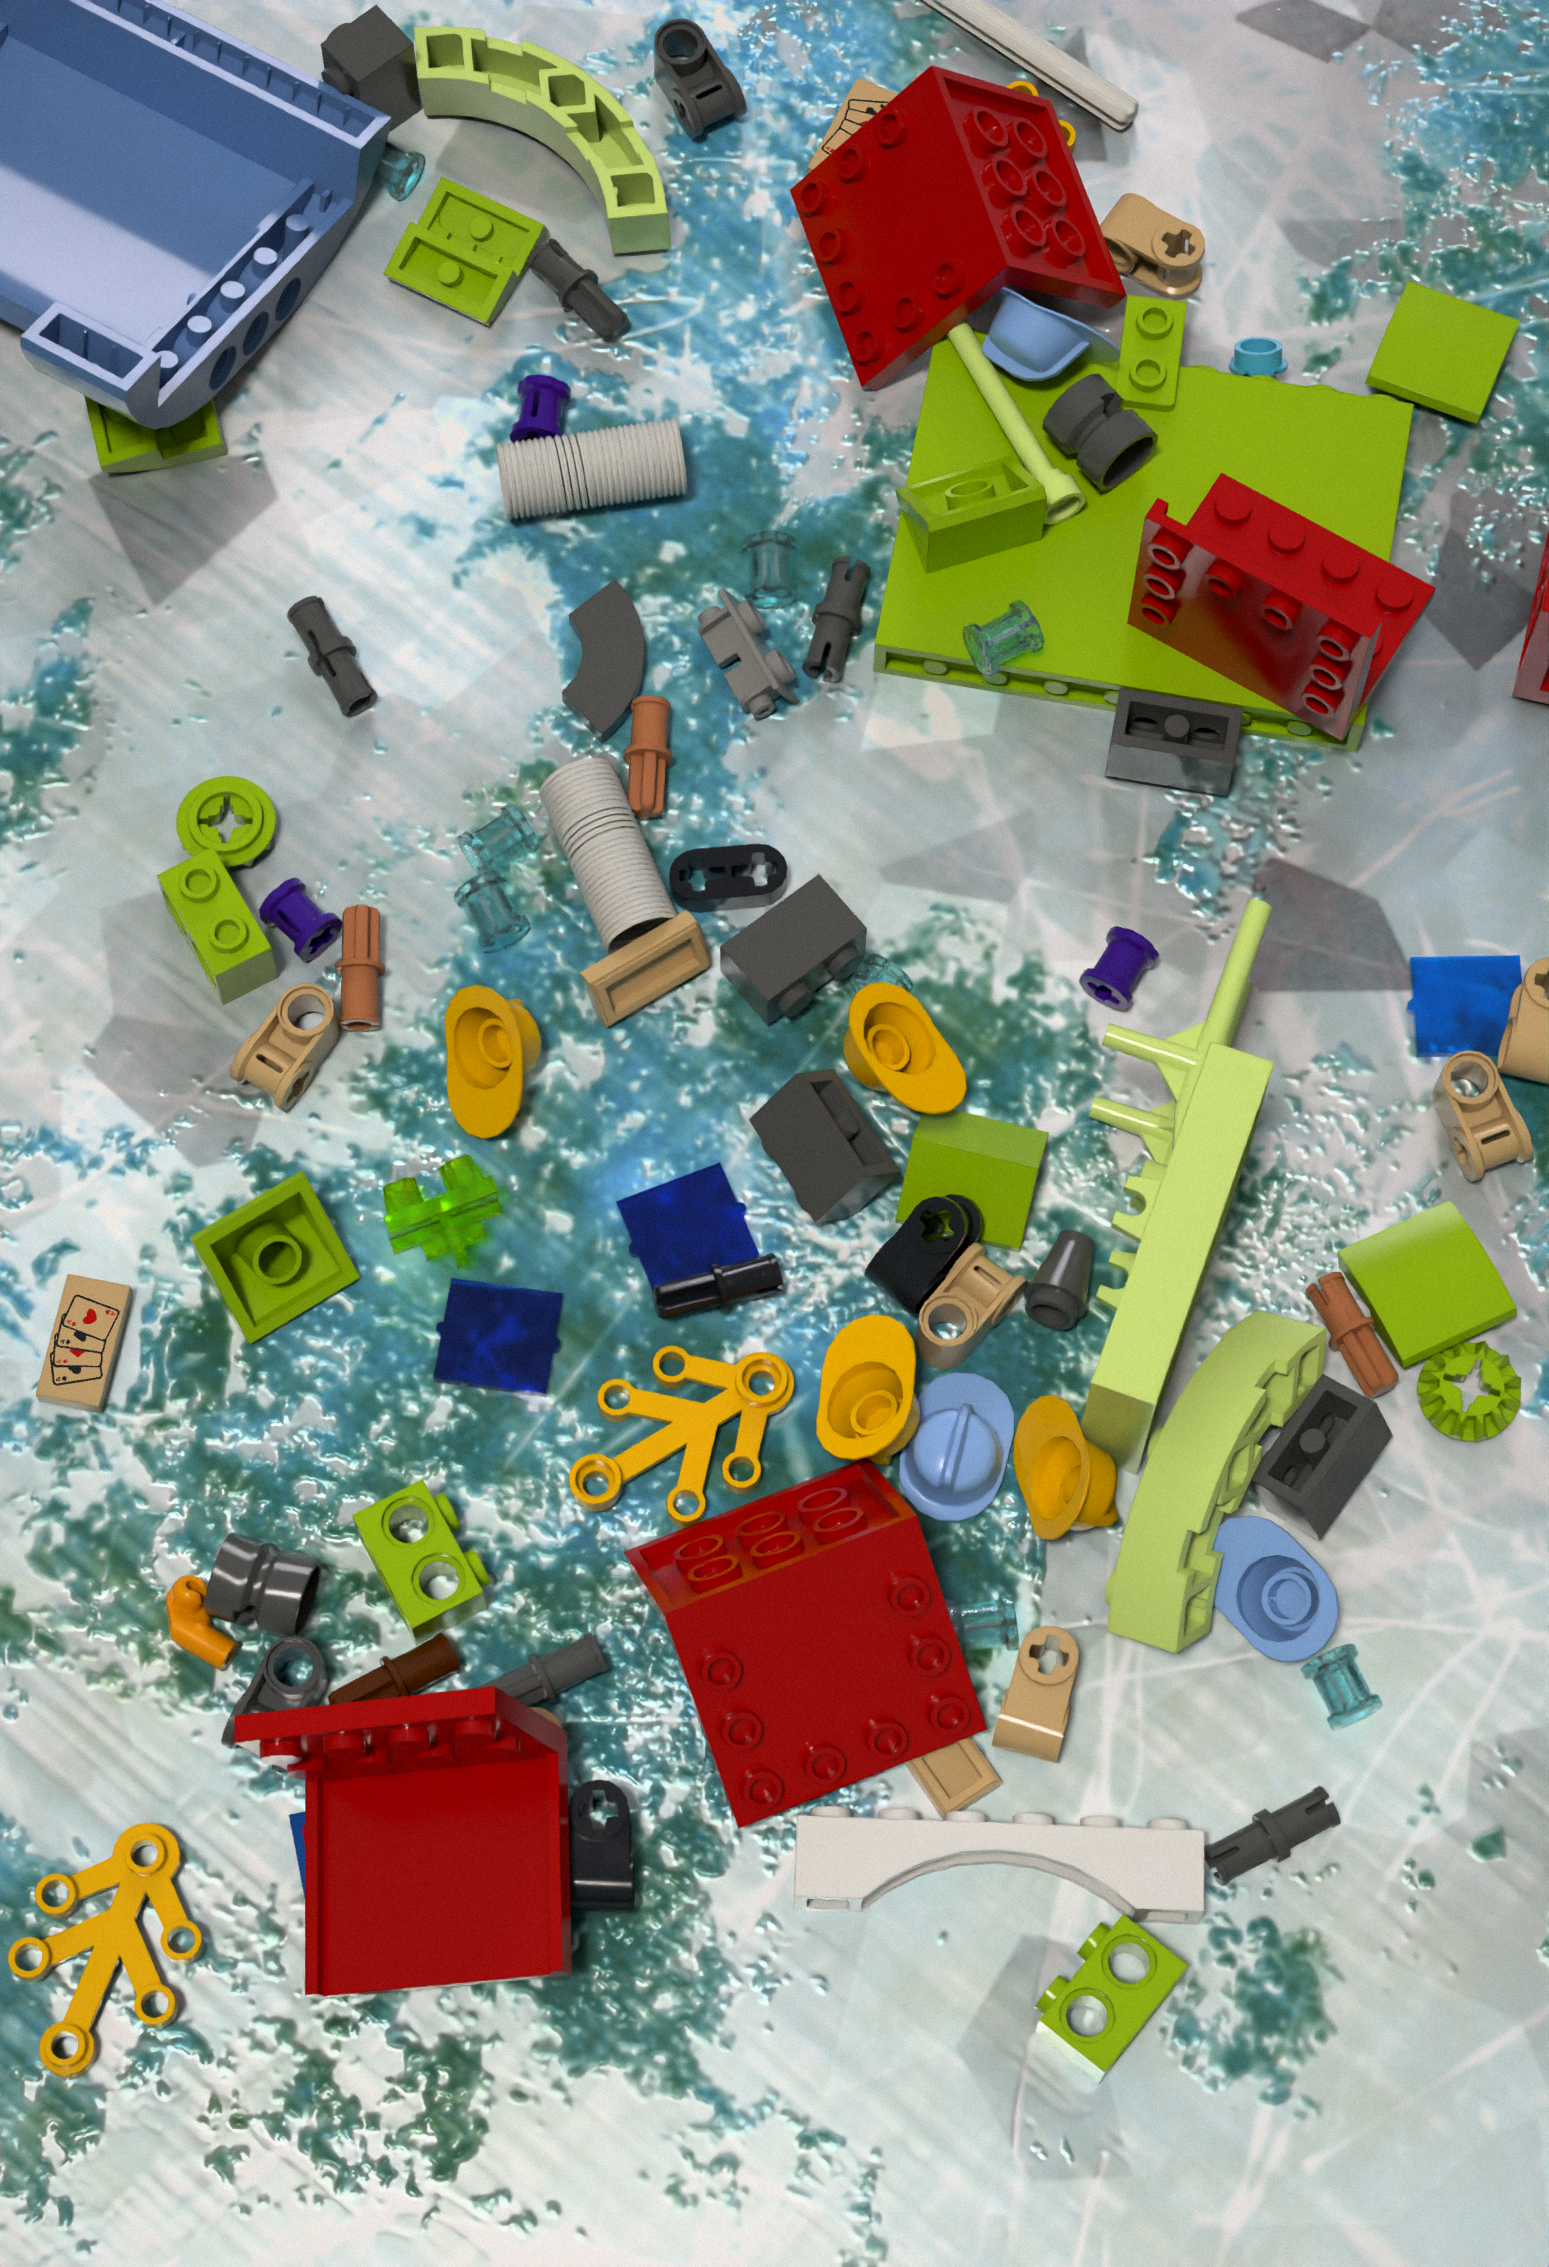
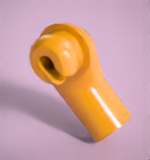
M194 1575L181 1576L175 1581L166 1596L165 1605L170 1638L179 1647L222 1672L233 1660L239 1648V1643L211 1627L210 1616L206 1615L204 1611L207 1592L206 1583Z

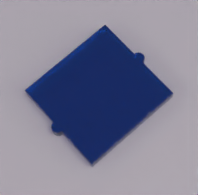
M1520 955L1410 957L1409 971L1412 999L1408 1002L1406 1011L1408 1014L1413 1015L1416 1057H1452L1458 1052L1468 1050L1481 1052L1485 1056H1498L1501 1039L1508 1020L1511 998L1515 989L1522 983Z
M720 1162L616 1201V1206L632 1242L629 1245V1254L633 1258L638 1257L651 1290L658 1284L707 1273L709 1263L716 1262L720 1267L759 1257L758 1250L744 1220L746 1206L742 1202L737 1203Z
M451 1278L444 1321L436 1325L437 1335L441 1338L433 1377L434 1382L546 1398L553 1354L561 1350L560 1340L556 1336L563 1293Z

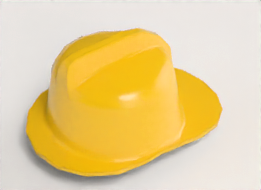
M887 982L870 983L855 993L849 1006V1027L843 1040V1055L848 1069L856 1080L867 1088L892 1095L897 1101L914 1111L935 1115L948 1113L962 1102L967 1089L965 1071L956 1054L934 1026L929 1014L918 999L902 987Z
M476 984L460 989L450 1000L445 1014L447 1092L449 1106L457 1123L468 1134L486 1139L499 1136L512 1125L520 1109L523 1078L536 1067L541 1055V1035L536 1021L530 1012L525 1009L522 1000L504 999L492 988Z
M871 1314L855 1319L838 1332L827 1349L821 1374L816 1435L824 1450L838 1459L859 1460L868 1458L878 1465H889L892 1455L903 1449L917 1431L920 1423V1405L914 1393L916 1371L915 1345L907 1328L892 1317Z
M1056 1395L1040 1396L1027 1407L1019 1420L1013 1445V1464L1016 1478L1029 1510L1030 1521L1035 1534L1047 1541L1058 1539L1068 1530L1082 1531L1092 1529L1095 1526H1113L1118 1518L1114 1500L1117 1486V1467L1114 1459L1109 1453L1084 1438L1077 1417L1067 1401Z

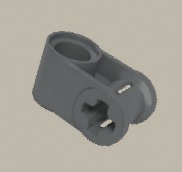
M674 19L660 26L655 34L654 77L672 105L676 117L686 134L691 139H695L703 134L704 127L729 115H732L734 118L745 115L747 111L746 102L739 83L730 69L724 66L700 26L688 19ZM679 54L686 55L690 58L684 60H676L671 58V56Z
M298 1636L283 1637L272 1644L266 1652L247 1691L237 1702L226 1723L221 1739L222 1745L230 1749H234L238 1745L234 1743L235 1715L319 1706L324 1694L327 1692L330 1678L329 1669L316 1645L308 1639ZM302 1658L313 1663L312 1674L305 1683L291 1687L280 1682L281 1670L291 1660ZM272 1765V1769L279 1773L286 1771L278 1765Z

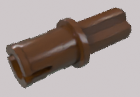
M440 1632L434 1638L392 1660L387 1656L380 1658V1667L331 1692L328 1696L329 1705L410 1696L452 1673L461 1671L460 1664L449 1641Z

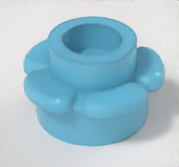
M1250 337L1237 341L1234 345V356L1231 358V363H1229V370L1232 373L1247 377L1267 375L1276 379V373L1281 374L1288 368V361L1282 359L1281 342L1267 337Z

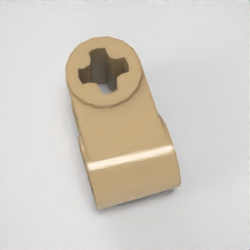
M1134 193L1122 195L1099 225L1117 272L1131 277L1169 299H1183L1191 296L1198 290L1202 282V266L1199 262L1205 253V238L1201 231L1194 225L1186 223L1159 209L1140 195ZM1186 239L1189 241L1188 252L1185 251ZM1166 269H1169V280H1168V281L1165 280V278H1166Z
M1549 957L1536 960L1526 971L1523 983L1513 992L1507 1023L1497 1057V1070L1499 1073L1544 1084H1549Z
M301 983L289 988L282 995L259 1029L245 1041L236 1054L231 1065L230 1077L239 1083L249 1081L274 1097V1105L282 1111H287L294 1106L307 1089L315 1072L337 1045L341 1035L339 1019L330 994L322 987L312 983ZM307 1012H318L324 1015L322 1022L310 1030H301L294 1026L296 1020Z
M1471 1050L1458 1052L1450 1057L1434 1085L1432 1100L1434 1108L1438 1112L1451 1140L1457 1163L1466 1178L1473 1182L1483 1178L1484 1170L1513 1159L1520 1163L1532 1159L1533 1144L1527 1126L1520 1113L1514 1108L1499 1076L1497 1067L1492 1060L1481 1052ZM1457 1078L1470 1080L1476 1085L1480 1095L1471 1098L1460 1095L1453 1088L1451 1080Z
M978 1242L969 1246L959 1257L945 1280L928 1300L924 1302L920 1310L915 1335V1347L921 1359L934 1368L950 1369L963 1363L988 1332L1009 1314L1029 1283L1028 1279L1021 1274L1013 1277L984 1255L985 1247ZM939 1322H948L955 1325L961 1331V1335L951 1340L941 1339L934 1335L930 1327Z
M1042 1626L1033 1629L1025 1636L1019 1648L1010 1687L1005 1690L992 1746L1057 1763L1071 1705H1068L1079 1658L1076 1642L1067 1631L1056 1626ZM1044 1650H1052L1057 1653L1056 1663L1059 1665L1054 1666L1051 1675L1038 1672L1039 1661L1037 1659H1041Z

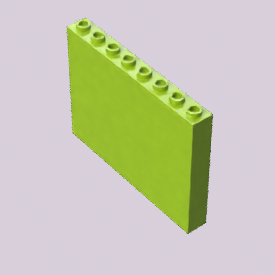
M971 327L982 346L987 334ZM947 334L933 345L906 486L1007 456H1011L1026 469ZM1079 356L1059 375L1044 381H1025L1019 379L992 362L1054 469H1062L1065 474H1071L1075 478L1086 497L1085 504L1074 516L1061 523L1053 525L1044 523L1042 540L929 574L925 573L901 511L875 639L873 672L1116 712L1120 688L1243 708L1239 732L1242 734L1357 753L1365 725L1368 701L1343 741L1131 626L1127 621L1146 514L1156 499L1160 498L1169 503L1167 516L1186 526L1221 472L1381 559L1390 562L1414 404L1400 402L1384 394L1363 396L1339 392L1328 385L1302 386L1279 382L1267 375L1247 377L1222 373L1206 365H1194L1191 367L1179 365L1174 408L1171 412L1123 407V410L1133 409L1158 435V442L1150 457L1131 477L1110 490L1101 491L1076 465L1078 452L1067 455L1042 429L1048 410L1070 386L1090 374H1100L1115 390L1119 361L1107 363Z

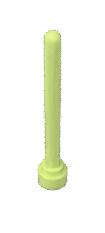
M964 319L949 331L947 336L1026 470L1044 485L1047 496L1044 523L1053 525L1071 518L1085 504L1086 497L1071 474H1065L1059 468L1054 469L992 362L985 357L979 340L967 320Z

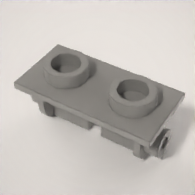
M723 588L719 590L718 593L726 606L721 610L718 606H712L701 612L698 616L701 624L698 628V633L703 638L717 665L721 668L738 657L741 659L742 663L724 674V677L739 701L742 710L746 713L751 712L755 719H760L769 715L776 706L773 701L779 696H783L794 705L798 704L800 700L790 685V682L796 679V674L778 648L770 650L762 633L768 629V626L757 607L749 599L740 602Z

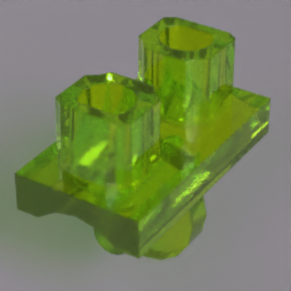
M467 1154L445 1162L438 1168L440 1178L447 1193L424 1201L414 1177H406L383 1187L387 1216H384L383 1219L394 1255L421 1246L426 1261L450 1253L457 1269L470 1265L465 1247L486 1239L487 1236L481 1222L502 1215V1210L498 1200L499 1191L493 1177L484 1178L471 1156Z

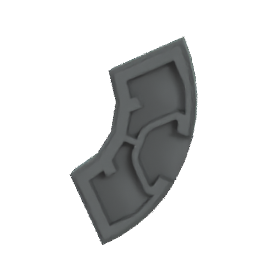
M616 579L569 614V625L581 642L583 656L577 675L562 691V702L601 743H604L614 734L629 715L633 699L638 697L645 664L644 637L639 616L633 602Z

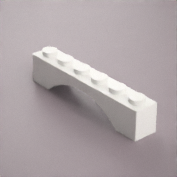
M818 1806L810 1809V1816L797 1815L793 1910L862 1912L887 1892L920 1876L957 1866L1002 1864L1032 1868L1069 1880L1105 1900L1121 1915L1124 1914L1133 1922L1198 1925L1204 1912V1830H1189L1188 1822L1180 1819H1153L1147 1822V1828L1120 1827V1819L1109 1816L1083 1817L1080 1819V1825H1053V1817L1035 1813L1014 1815L1012 1823L985 1822L986 1816L984 1814L973 1811L948 1812L945 1814V1821L918 1820V1812L899 1808L878 1811V1818L851 1817V1810L837 1806Z

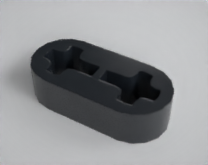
M767 844L710 847L685 851L675 858L670 867L669 887L672 899L679 907L689 912L698 913L769 906L782 897L787 886V864L785 858L776 848ZM764 865V870L768 874L767 885L755 886L754 879L751 877L752 866ZM691 871H702L704 879L707 880L705 882V890L692 891L691 883L687 882L690 879Z

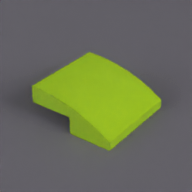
M441 177L418 223L409 222L383 274L388 279L489 326L508 302L529 269L528 259L531 253L539 244L544 242L549 231L544 224L445 177Z
M1408 281L1382 338L1365 384L1478 425L1494 389L1499 371L1513 343L1520 320Z
M84 395L99 464L103 472H133L162 469L228 454L214 397L188 418L170 427L152 429L142 426Z
M1451 1200L1337 1251L1339 1269L1370 1309V1315L1377 1324L1375 1331L1403 1369L1517 1316V1307L1498 1271L1478 1238Z

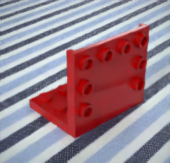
M931 65L790 189L855 371L863 388L877 391L1006 284L1107 309L1113 308L1127 296L1051 100Z
M1222 472L1186 526L1167 516L1169 503L1157 498L1144 519L1127 623L1343 741L1429 606L1436 588Z
M868 1458L855 1461L624 1551L632 1576L667 1629L727 1804L738 1828L987 1730L918 1517Z
M495 1686L235 1715L234 1743L259 1755L260 1762L278 1765L287 1770L288 1777L305 1780L306 1996L313 1999H327L572 1975L566 1730Z

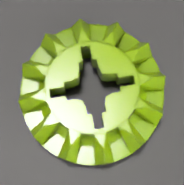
M235 776L215 777L194 787L181 802L176 817L177 834L183 850H186L193 857L213 847L227 871L230 867L241 864L251 867L255 857L264 849L270 850L271 839L275 828H277L273 804L264 790L247 779ZM226 805H230L236 823L243 825V827L233 828L232 835L228 838V843H223L218 828L210 826L221 823L223 814H226Z
M1485 1340L1478 1343L1460 1342L1430 1356L1426 1361L1417 1382L1418 1402L1426 1419L1442 1434L1460 1441H1483L1500 1434L1514 1420L1521 1405V1377L1516 1375L1510 1364L1509 1356L1501 1355L1491 1349ZM1474 1368L1479 1370L1477 1374L1480 1377L1478 1382L1479 1388L1487 1391L1488 1397L1477 1395L1473 1404L1470 1403L1467 1411L1464 1412L1461 1411L1464 1402L1461 1400L1462 1390L1453 1386L1452 1381L1464 1382L1467 1375L1471 1374Z

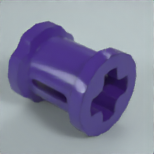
M539 374L526 376L524 380L518 383L517 396L521 400L518 422L514 423L510 429V441L513 443L516 440L521 442L523 439L525 441L528 439L533 441L534 438L539 440L542 437L545 439L549 435L554 438L556 434L561 438L563 432L559 428L562 410L570 402V387L565 382L551 376Z
M291 878L284 881L267 896L259 909L260 919L267 926L276 925L295 944L294 952L302 961H309L323 953L334 942L342 929V921L335 913H325L306 895V885L299 878Z
M1114 926L1106 935L1107 948L1093 969L1088 968L1084 970L1080 976L1079 983L1083 990L1097 1002L1115 1010H1125L1132 1002L1133 996L1130 992L1144 968H1151L1155 965L1159 958V953L1153 944L1139 933L1131 929Z

